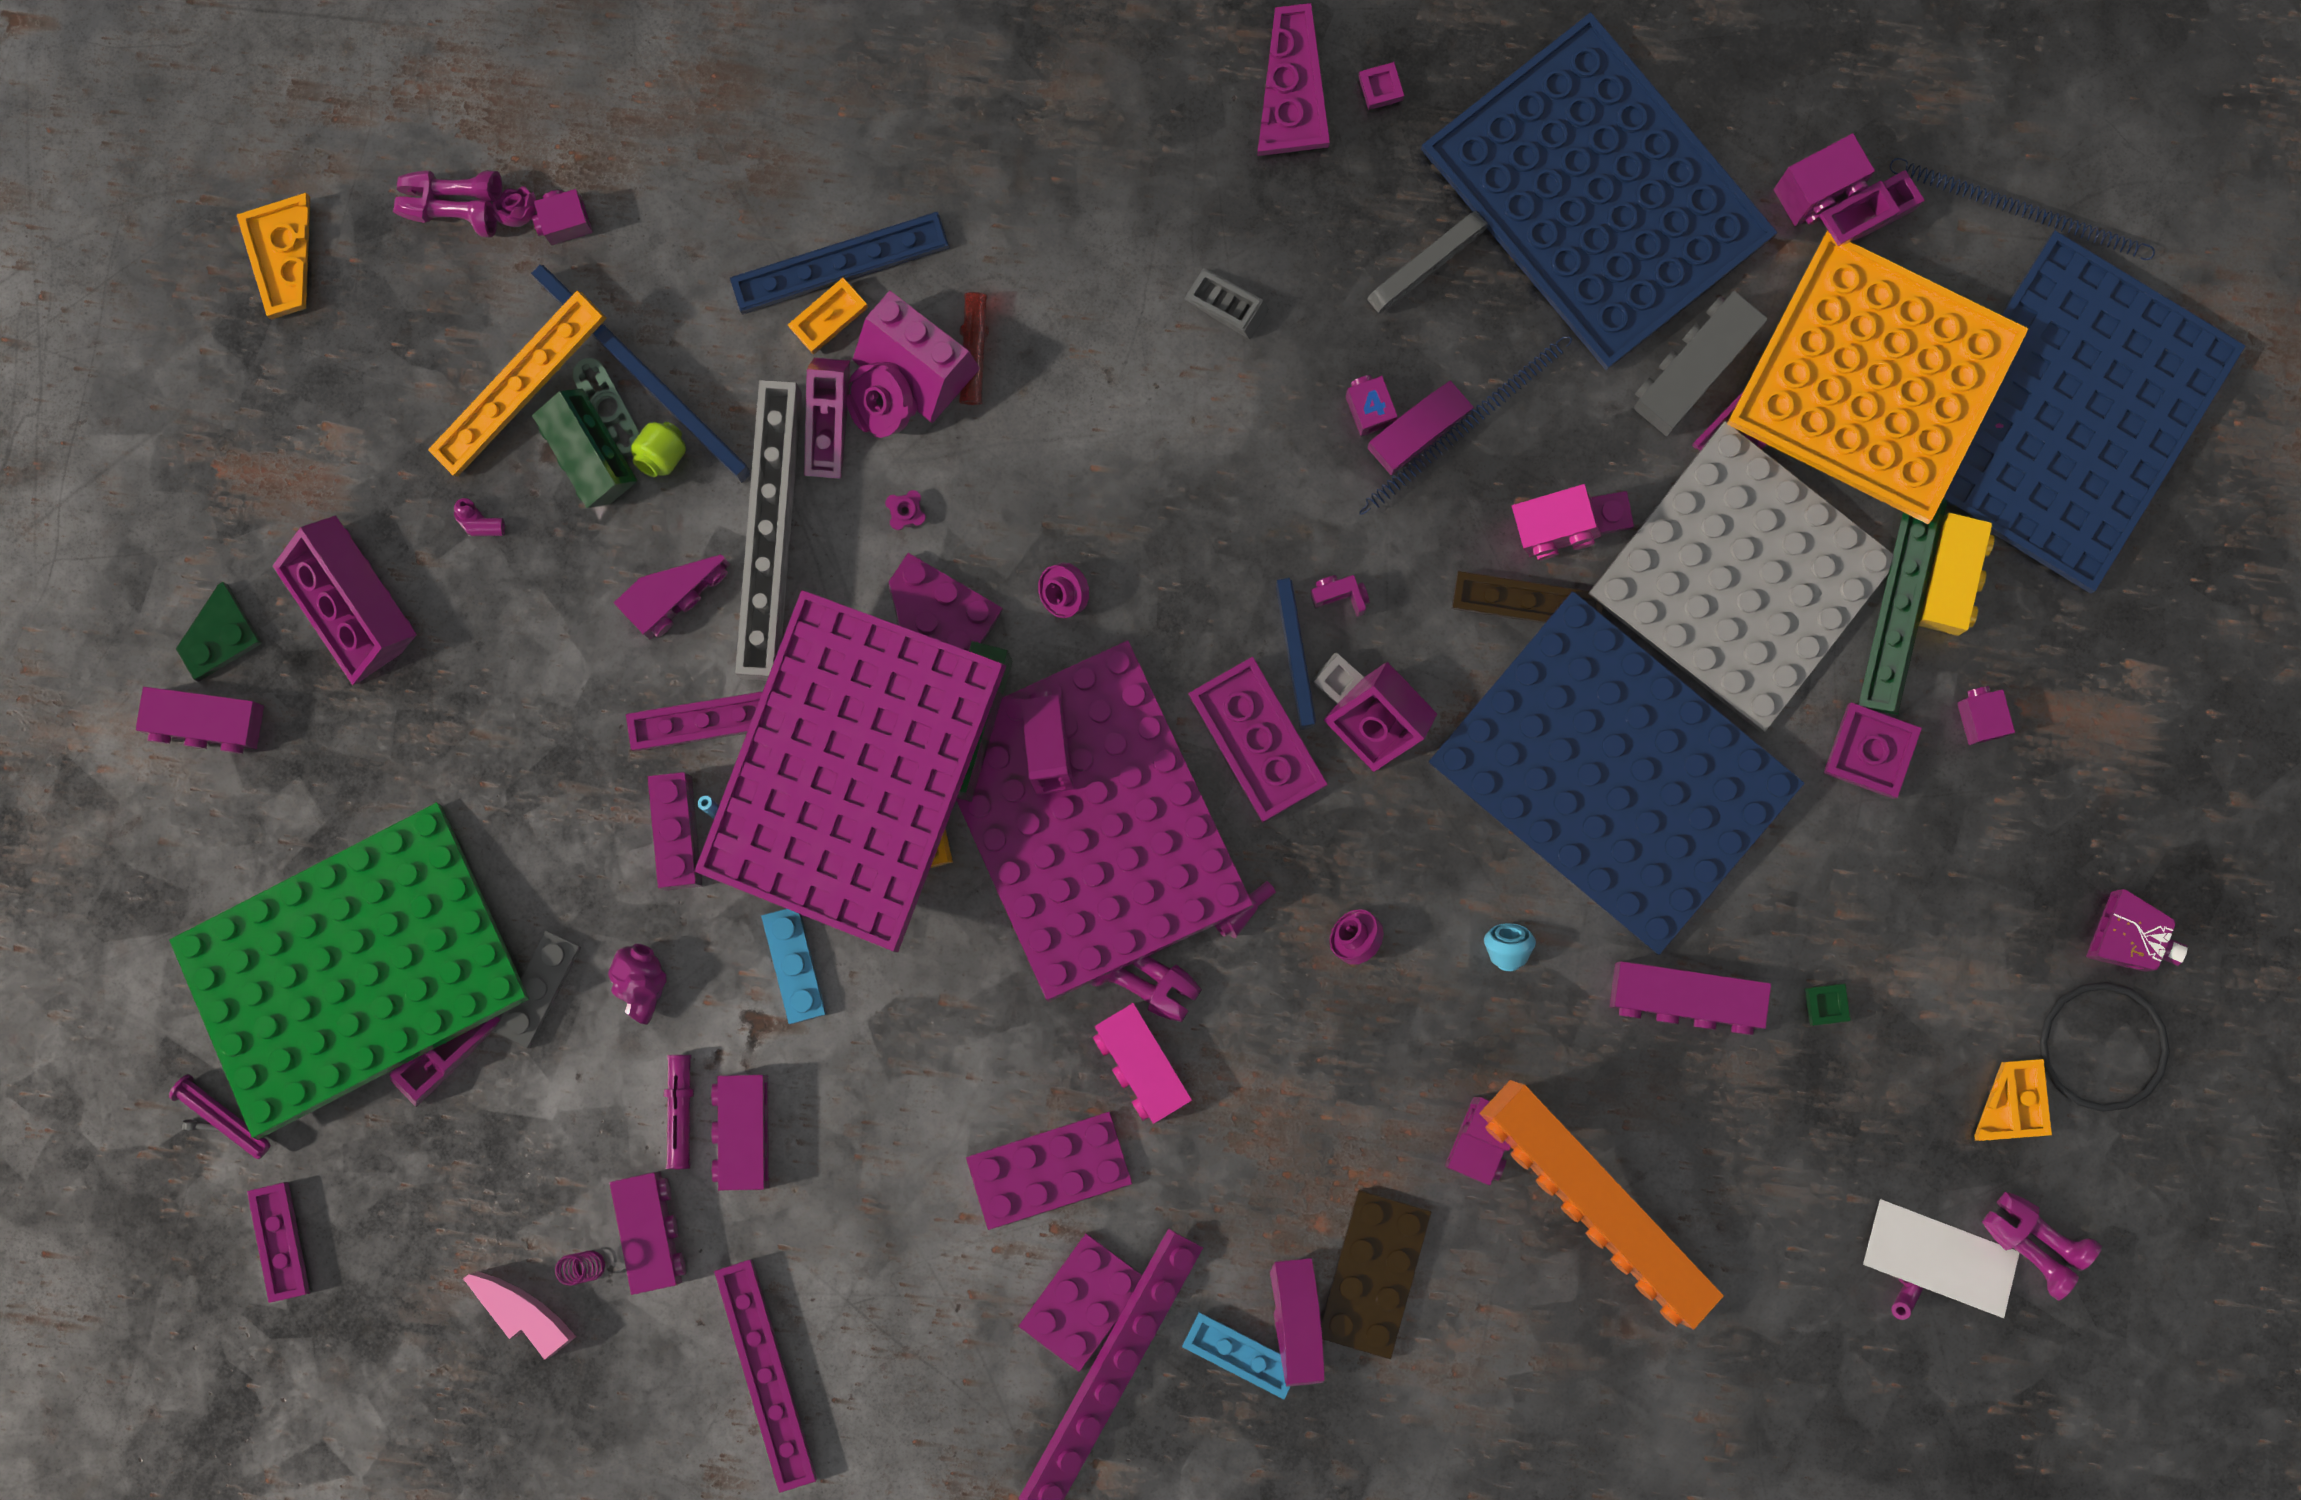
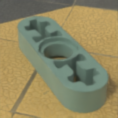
M593 358L582 359L573 369V380L578 389L583 388L597 413L599 403L602 400L612 398L617 401L618 408L614 415L610 417L599 415L605 427L611 426L608 432L615 444L620 440V436L613 425L620 423L622 429L628 435H634L630 437L631 445L628 447H624L621 443L617 444L623 457H631V446L640 434V431L602 363ZM589 368L594 372L600 371L595 378L603 390L597 393L587 380L582 382L587 377L585 371Z

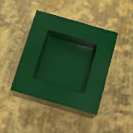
M1846 984L1805 988L1810 1026L1851 1021Z

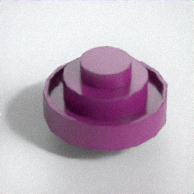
M1062 562L1047 567L1041 573L1038 582V593L1041 602L1051 614L1056 617L1067 618L1079 614L1086 608L1089 600V586L1080 569L1073 564Z
M1364 909L1350 911L1336 922L1331 931L1329 939L1331 950L1335 956L1349 965L1366 962L1377 953L1382 944L1384 936L1383 925L1377 917Z

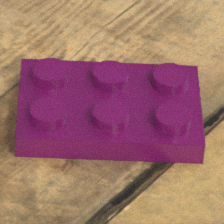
M1085 1233L1018 1327L1080 1372L1119 1318L1142 1274Z

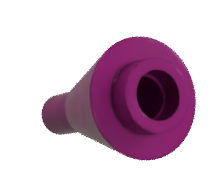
M1266 881L1249 894L1253 908L1214 925L1217 931L1224 937L1229 934L1231 937L1236 938L1258 910V906L1276 893L1273 886Z

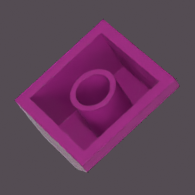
M1387 661L1365 676L1325 716L1324 721L1375 772L1425 739L1438 714Z

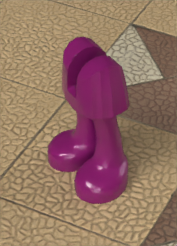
M486 170L479 173L476 177L461 180L436 179L431 171H418L398 176L396 189L399 192L422 198L396 197L393 213L422 223L430 222L433 218L437 217L460 218L470 222L475 232L481 237H493L495 235L497 220L493 216L495 212L490 202L499 200L502 194V179L498 171ZM462 195L476 197L480 200L464 202L439 200V196Z
M1150 956L1136 961L1132 965L1158 982L1156 986L1124 968L1089 983L1095 987L1101 986L1105 982L1118 984L1148 1002V1011L1179 1022H1183L1189 1010L1181 1006L1174 998H1168V991L1174 988L1177 990L1176 993L1187 996L1194 1001L1202 991L1195 980L1178 965L1175 964L1169 968Z
M2005 1191L1996 1203L2008 1215L2019 1221L2020 1224L2015 1228L2007 1220L1989 1211L1982 1220L1983 1225L2006 1251L2014 1248L2030 1260L2045 1276L2049 1294L2058 1301L2062 1300L2075 1287L2079 1276L2047 1255L2028 1235L2031 1233L2043 1241L2077 1271L2085 1270L2095 1261L2101 1252L2102 1245L2092 1238L2074 1241L2064 1237L2039 1216V1207L2020 1196Z

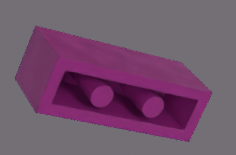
M143 686L135 730L148 734L147 741L170 744L171 738L184 739V746L207 749L208 743L221 744L220 751L243 754L244 748L257 749L264 705L248 700Z
M686 772L647 776L658 888L669 891L703 887L702 875L694 872L700 854L692 776Z
M768 1075L717 1076L718 1083L712 1084L711 1088L712 1106H718V1121L712 1122L711 1129L712 1143L718 1144V1159L712 1161V1181L718 1182V1191L768 1189Z
M661 1171L609 1182L631 1295L681 1284V1276L686 1275V1267L682 1253H676L674 1238H677L679 1233L675 1216H669L667 1201L671 1200L668 1179L662 1178Z

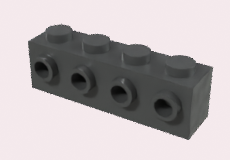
M1735 291L1726 300L1720 296L1706 312L1711 318L1703 327L1696 323L1682 339L1687 343L1684 349L1679 354L1672 350L1660 364L1659 368L1663 370V373L1657 380L1653 381L1649 377L1635 393L1640 399L1633 409L1665 436L1670 434L1768 320L1767 317Z

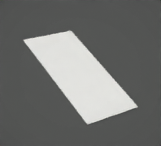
M1880 1199L1863 1265L2004 1318L2019 1252L2013 1249L2006 1251L2000 1244Z

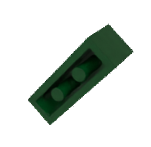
M583 388L559 391L532 415L539 427L540 434L547 440L557 457L559 466L566 472L576 489L578 498L585 504L586 508L610 505L638 481Z

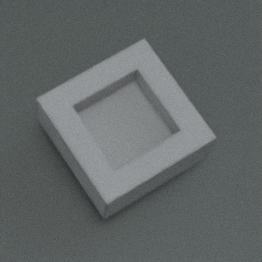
M1334 653L1312 678L1311 682L1333 702L1338 704L1364 677L1339 654Z

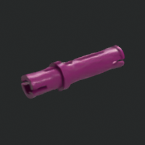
M667 1055L668 1089H664V1097H667L666 1169H690V1097H694V1089H690L692 1055Z

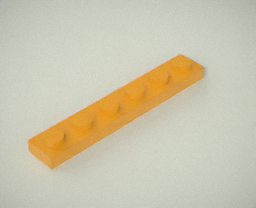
M576 291L428 450L453 476H459L607 317L582 292Z

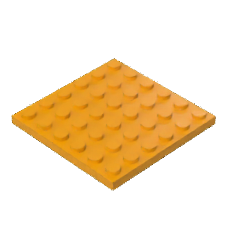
M1827 231L1727 424L1929 524L1995 397L2028 328L1852 242L1838 246L1830 232Z

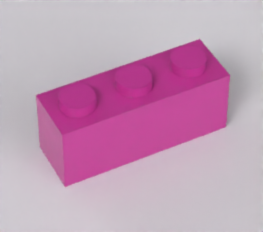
M1134 1003L1094 1026L1098 1034L1093 1036V1039L1103 1056L1111 1053L1118 1065L1112 1071L1123 1089L1130 1085L1137 1096V1099L1133 1100L1132 1104L1142 1121L1150 1118L1154 1124L1192 1101Z

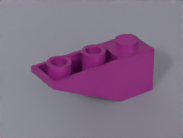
M720 554L640 577L613 603L649 640L654 636L659 638L672 627V619L680 611L687 612L699 602L701 598L699 594L708 585L714 587L725 578L728 573L725 569L731 564Z

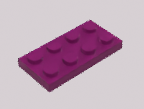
M1253 656L1188 693L1262 823L1328 785Z
M1110 1111L966 1157L988 1230L1132 1184Z

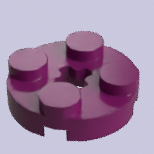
M871 363L861 366L851 375L848 384L852 383L851 394L847 395V408L852 420L863 432L870 431L876 435L874 437L879 438L897 434L907 426L910 417L916 414V400L912 396L906 378L895 363ZM878 392L883 398V405L880 406L876 403V399L879 397Z

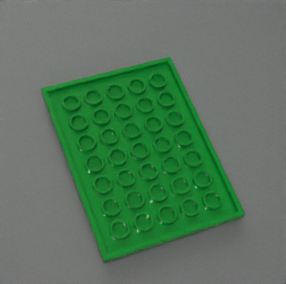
M437 802L169 939L251 1137L257 1140L529 1000L443 807Z

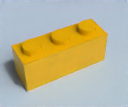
M1953 513L1944 515L1919 622L1920 627L1959 636L1968 631V628L1974 626L1978 615V606H1974L1976 593L1982 591L1986 580V571L1982 570L1985 556L1989 557L1994 545V535H1990L1992 523Z

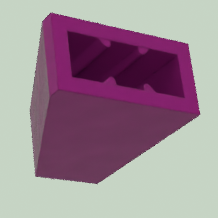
M1049 691L1033 693L1029 695L1030 699L1021 700L1031 784L1037 795L1074 790L1063 709L1059 695H1052Z

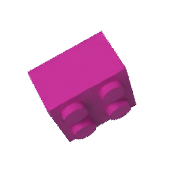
M1585 484L1511 505L1523 549L1529 557L1536 556L1537 560L1555 557L1559 555L1558 549L1571 545L1573 550L1590 547L1595 544V538L1602 537L1591 497Z

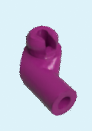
M462 498L455 502L454 517L467 534L471 536H504V518H484L476 506H474L473 501L468 498Z
M1899 1279L1904 1286L1901 1288L1892 1306V1314L1897 1319L1905 1320L1910 1317L1924 1288Z

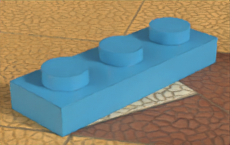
M784 909L761 915L788 1023L791 1025L827 1015L801 914Z
M1198 1312L1182 1347L1285 1399L1291 1386L1286 1387L1280 1353Z

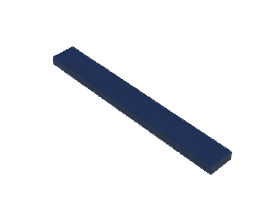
M539 265L531 272L538 283L562 306L573 295L544 265ZM603 323L595 330L592 336L741 483L751 475L747 465Z

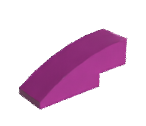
M1904 170L1884 182L1879 181L1823 211L1819 217L1836 244L1841 246L1915 211L1925 200L1907 171Z
M1450 380L1373 438L1368 444V450L1392 476L1413 457L1419 455V453L1421 454L1424 449H1427L1429 445L1445 434L1461 418L1470 413L1474 407Z
M496 1016L396 1068L389 1074L390 1081L417 1107L485 1040L497 1026L500 1019Z
M1312 1258L1274 1262L1270 1270L1276 1306L1273 1314L1286 1387L1323 1383L1325 1380L1322 1330Z

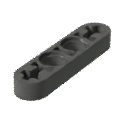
M1477 211L1470 213L1377 287L1367 298L1368 302L1378 314L1386 311L1479 237L1488 227L1487 222Z

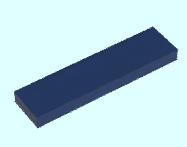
M1290 578L1279 579L1276 582V590L1300 730L1311 729L1315 726L1316 718L1293 583Z

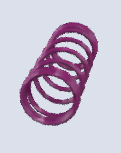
M591 1250L566 1255L557 1262L555 1274L559 1282L568 1286L597 1280L605 1270V1261L601 1254ZM596 1257L599 1259L600 1264H601L600 1272H599V1267H600V1266H599V1262H598V1260L596 1259ZM572 1261H573V1264H572V1272H573V1274H574V1276H575L576 1278L573 1277V1275L571 1274V1270H570V1266H571ZM589 1261H590L591 1264H592V1273H591V1275H590L591 1267H590ZM579 1262L582 1265V1274L579 1271ZM563 1263H564L563 1273H564V1276H565V1278H566L567 1280L564 1279V1277L562 1276V1272H561ZM567 1263H568V1267H567V1269H568V1274H569V1276L571 1277V1279H570V1278L568 1277V1275L566 1274V1265H567Z

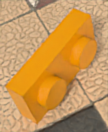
M842 278L792 320L788 326L814 355L868 309V305L851 285Z

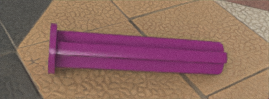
M190 1074L184 1075L175 1083L169 1093V1098L172 1101L179 1099L255 1159L262 1158L268 1152L271 1146L269 1141L264 1137L259 1140L252 1138L246 1123L193 1083V1076Z

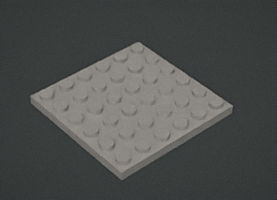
M1724 421L1593 586L1589 595L1595 599L1594 601L1597 600L1602 604L1604 609L1759 732L1763 733L1772 724L1889 573L1893 554Z

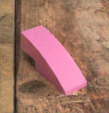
M479 1271L470 1273L463 1278L506 1336L511 1339L524 1332L544 1360L555 1355L576 1338L574 1333L555 1313L521 1288Z

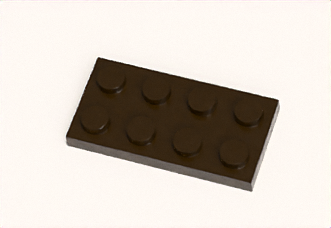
M1360 1190L1357 1191L1321 1320L1322 1340L1391 1360L1431 1211Z

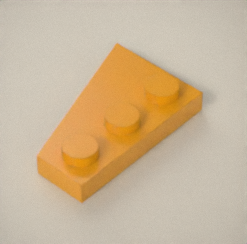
M303 193L237 214L267 317L272 320L306 309L310 196L307 193Z

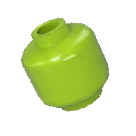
M657 422L648 423L631 446V453L634 457L632 460L633 464L650 477L669 475L686 451L685 443L681 438V430L670 422H664L663 424Z

